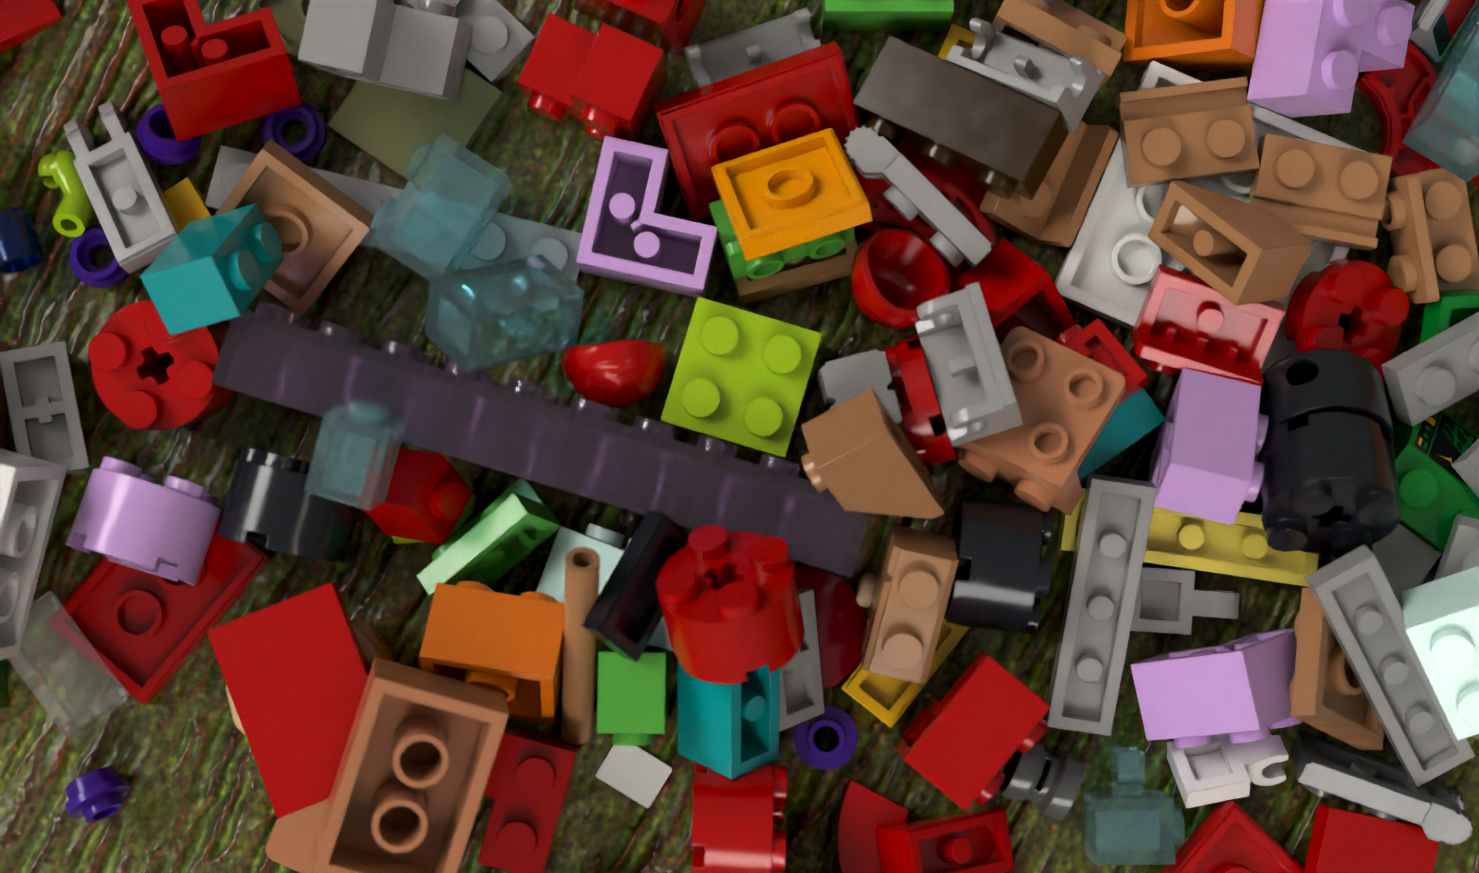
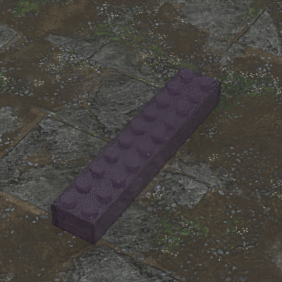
M259 301L255 313L245 310L241 316L230 320L211 384L644 515L648 509L664 513L675 524L693 530L706 525H719L725 528L727 532L748 531L765 536H776L782 538L787 543L791 559L852 577L871 513L845 511L828 488L819 492L811 481L797 477L800 465L767 454H762L759 465L735 458L737 446L704 435H699L696 446L674 440L676 430H674L673 426L641 416H636L633 427L613 421L615 412L608 406L578 397H573L570 408L552 403L554 393L549 392L547 388L516 378H510L507 389L491 384L493 375L486 373V370L453 359H447L444 370L430 366L432 356L422 353L423 351L394 341L385 339L381 351L369 348L372 338L361 335L356 330L322 320L319 331L316 332L309 329L310 319L298 316L296 312Z

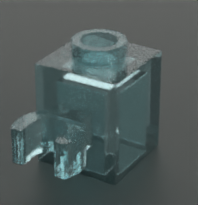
M351 399L348 407L341 405L325 412L304 491L371 511L386 499L406 424L388 419L390 410L386 407L357 399Z
M1110 747V770L1113 791H1084L1085 855L1097 866L1175 864V846H1182L1185 836L1182 809L1174 807V798L1161 790L1143 789L1145 780L1144 751H1137V747Z

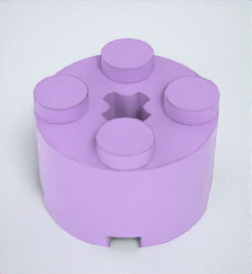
M104 457L100 468H94L91 473L66 545L90 554L91 550L105 554L108 561L177 582L180 579L187 584L196 585L222 512L221 509L216 507L219 498L205 493L206 488L201 485L173 476H167L164 486L156 484L157 479L142 473V468L115 458Z

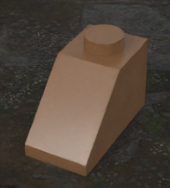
M1171 181L1147 236L1235 306L1287 299L1314 244L1267 209L1183 181Z
M873 388L801 425L809 450L808 453L801 456V460L810 481L819 492L828 488L845 511L934 519L944 514L928 468Z

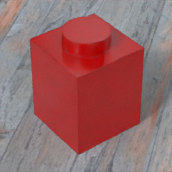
M383 446L353 499L386 535L444 545L474 491L443 454Z

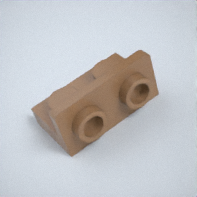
M1004 0L991 24L997 32H1002L1070 59L1073 56H1080L1090 60L1094 68L1102 70L1105 75L1097 92L1111 77L1123 55L1120 51L1126 42V36L1122 32L1062 0H1056L1053 6L1042 0Z
M1080 121L1074 132L1068 130L1069 134L1033 200L1013 192L1010 199H1004L986 191L979 210L983 215L1032 243L1070 247L1084 222L1087 208L1099 180L1110 161L1111 152L1119 135L1118 131L1108 125H1089Z
M1463 164L1389 178L1382 220L1380 221L1383 227L1389 231L1393 256L1389 260L1388 270L1394 288H1400L1406 292L1409 304L1439 301V290L1479 289V257Z

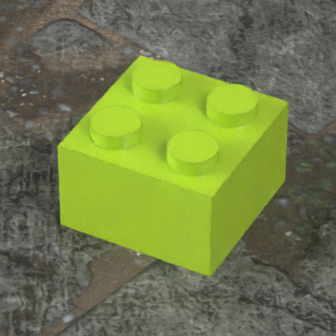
M698 296L660 419L661 423L672 428L783 461L788 450L822 333Z

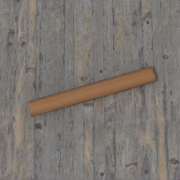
M588 547L574 548L567 553L565 558L561 736L566 742L573 745L588 742L593 734L597 637L582 627V624L599 596L600 556L595 550Z

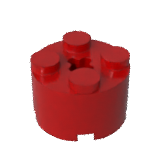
M152 300L136 302L117 311L106 321L99 333L92 338L88 347L92 378L101 400L115 416L132 429L169 430L202 422L213 417L230 402L235 393L233 390L239 371L242 370L243 356L241 346L235 331L227 320L170 336ZM170 353L174 363L169 365L166 373L162 363L166 360L165 354Z
M719 525L701 526L692 531L687 539L688 544L676 551L665 562L656 581L657 594L670 645L678 657L680 666L692 677L714 684L748 681L746 672L767 664L769 673L783 667L795 656L802 645L805 634L803 614L787 543L782 538L765 536L755 532H727L725 528Z
M695 762L691 873H783L785 871L786 830H773V824L783 825L787 766H775L771 762L734 779H729L709 767Z

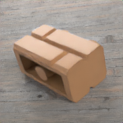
M891 525L869 609L870 619L866 621L861 641L862 669L870 673L919 684L927 683L959 562L954 539L908 527Z

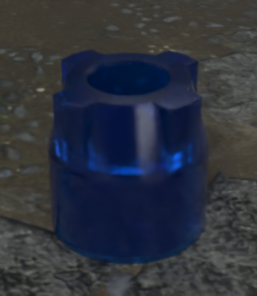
M20 207L8 208L6 211L0 212V274L22 272L41 264L45 260V255L30 213H24Z

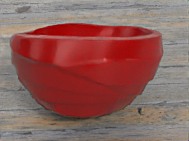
M901 228L882 229L870 234L855 252L851 271V290L856 303L869 319L885 329L914 327V322L920 320L916 309L918 306L929 300L949 294L951 285L950 274L945 261L926 239L911 231Z
M628 339L571 347L561 352V368L566 380L571 382L576 392L586 402L597 404L602 408H625L645 400L660 385L665 365L667 364L665 346L643 340Z

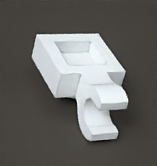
M1229 733L1213 735V742L1191 748H1175L1174 741L1167 742V760L1186 809L1247 797L1250 794L1251 781L1256 785L1271 786L1286 780V774L1281 762L1287 761L1289 755L1280 735H1271L1262 740L1236 745L1231 743Z

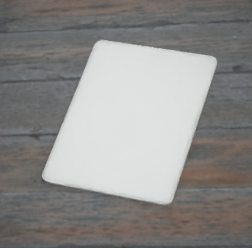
M613 745L598 769L596 777L645 808H649L672 772V768L638 746Z

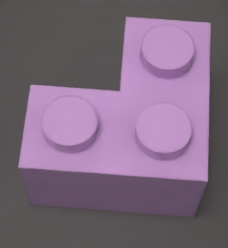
M1265 0L1247 101L1289 118L1350 113L1358 73L1404 68L1408 41L1412 32L1415 5L1404 0Z
M610 136L604 137L576 263L581 272L695 298L698 296L705 298L718 242V227L660 214L671 165L668 149Z
M1187 368L1182 369L1164 416L1166 421L1161 424L1150 453L1147 482H1153L1156 486L1153 506L1233 526L1243 501L1254 502L1256 500L1263 479L1264 463L1254 461L1255 453L1259 454L1263 446L1268 427V416L1259 414L1261 386Z
M1294 628L1252 633L1219 646L1165 652L1131 664L1147 741L1174 739L1175 748H1191L1213 742V735L1229 733L1231 743H1248L1270 737V729L1302 723L1303 721L1291 716L1292 704L1289 698V683L1295 672L1297 649Z

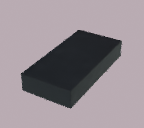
M648 509L583 622L582 627L621 657L638 662L663 617L656 587L660 570L676 551L688 544L687 539L689 535L664 513Z

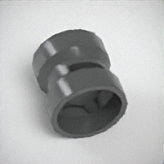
M1037 742L1025 754L1016 750L1009 758L1004 770L1006 777L999 788V794L1018 803L1026 799L1038 805L1041 813L1061 821L1070 810L1079 791L1084 775L1085 762L1067 754L1055 757L1046 753L1044 745Z

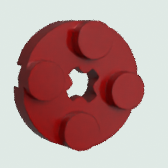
M1337 259L1327 262L1331 265L1326 266L1321 272L1311 271L1300 281L1290 299L1285 320L1287 340H1294L1296 342L1297 352L1330 348L1356 353L1369 359L1380 372L1383 380L1385 377L1381 365L1392 359L1400 339L1402 323L1409 313L1410 306L1406 292L1400 288H1394L1390 277L1382 269L1369 262ZM1342 314L1350 316V326L1345 336L1344 329L1338 325Z
M916 335L897 341L895 346L883 349L882 352H885L892 377V385L897 387L902 405L907 406L900 408L903 419L902 424L906 437L924 463L930 462L932 466L958 458L949 438L919 336Z

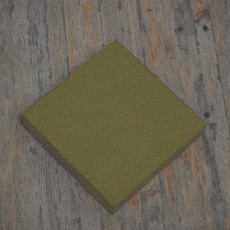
M464 67L457 103L357 81L327 126L428 196L436 197L505 96L502 91L466 67Z

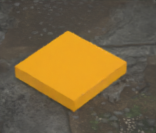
M827 128L711 167L716 188L746 262L872 221L869 202L833 128Z

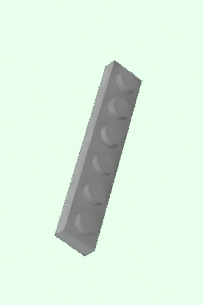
M220 145L205 206L211 210L218 211L258 154ZM309 167L377 218L358 246L573 299L576 297L582 273L576 263L582 233Z

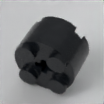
M1322 412L1308 415V426L1288 431L1286 422L1268 432L1259 454H1257V462L1264 463V473L1260 487L1261 516L1267 535V543L1271 548L1281 552L1298 550L1309 553H1332L1333 557L1338 559L1363 544L1373 552L1372 544L1388 536L1397 527L1401 519L1402 510L1394 447L1391 438L1387 441L1383 437L1382 427L1375 421L1351 413Z
M243 447L241 458H235L217 535L241 543H245L246 539L257 541V544L265 546L266 549L333 562L338 560L347 563L360 506L353 497L363 481L364 474Z
M959 497L950 537L955 540L959 562L944 615L945 623L1018 634H1036L1040 615V597L1047 598L1051 584L1052 559L1041 557V545H1048L1053 524L1052 507H1050L1048 512H1044L1027 503L981 497Z

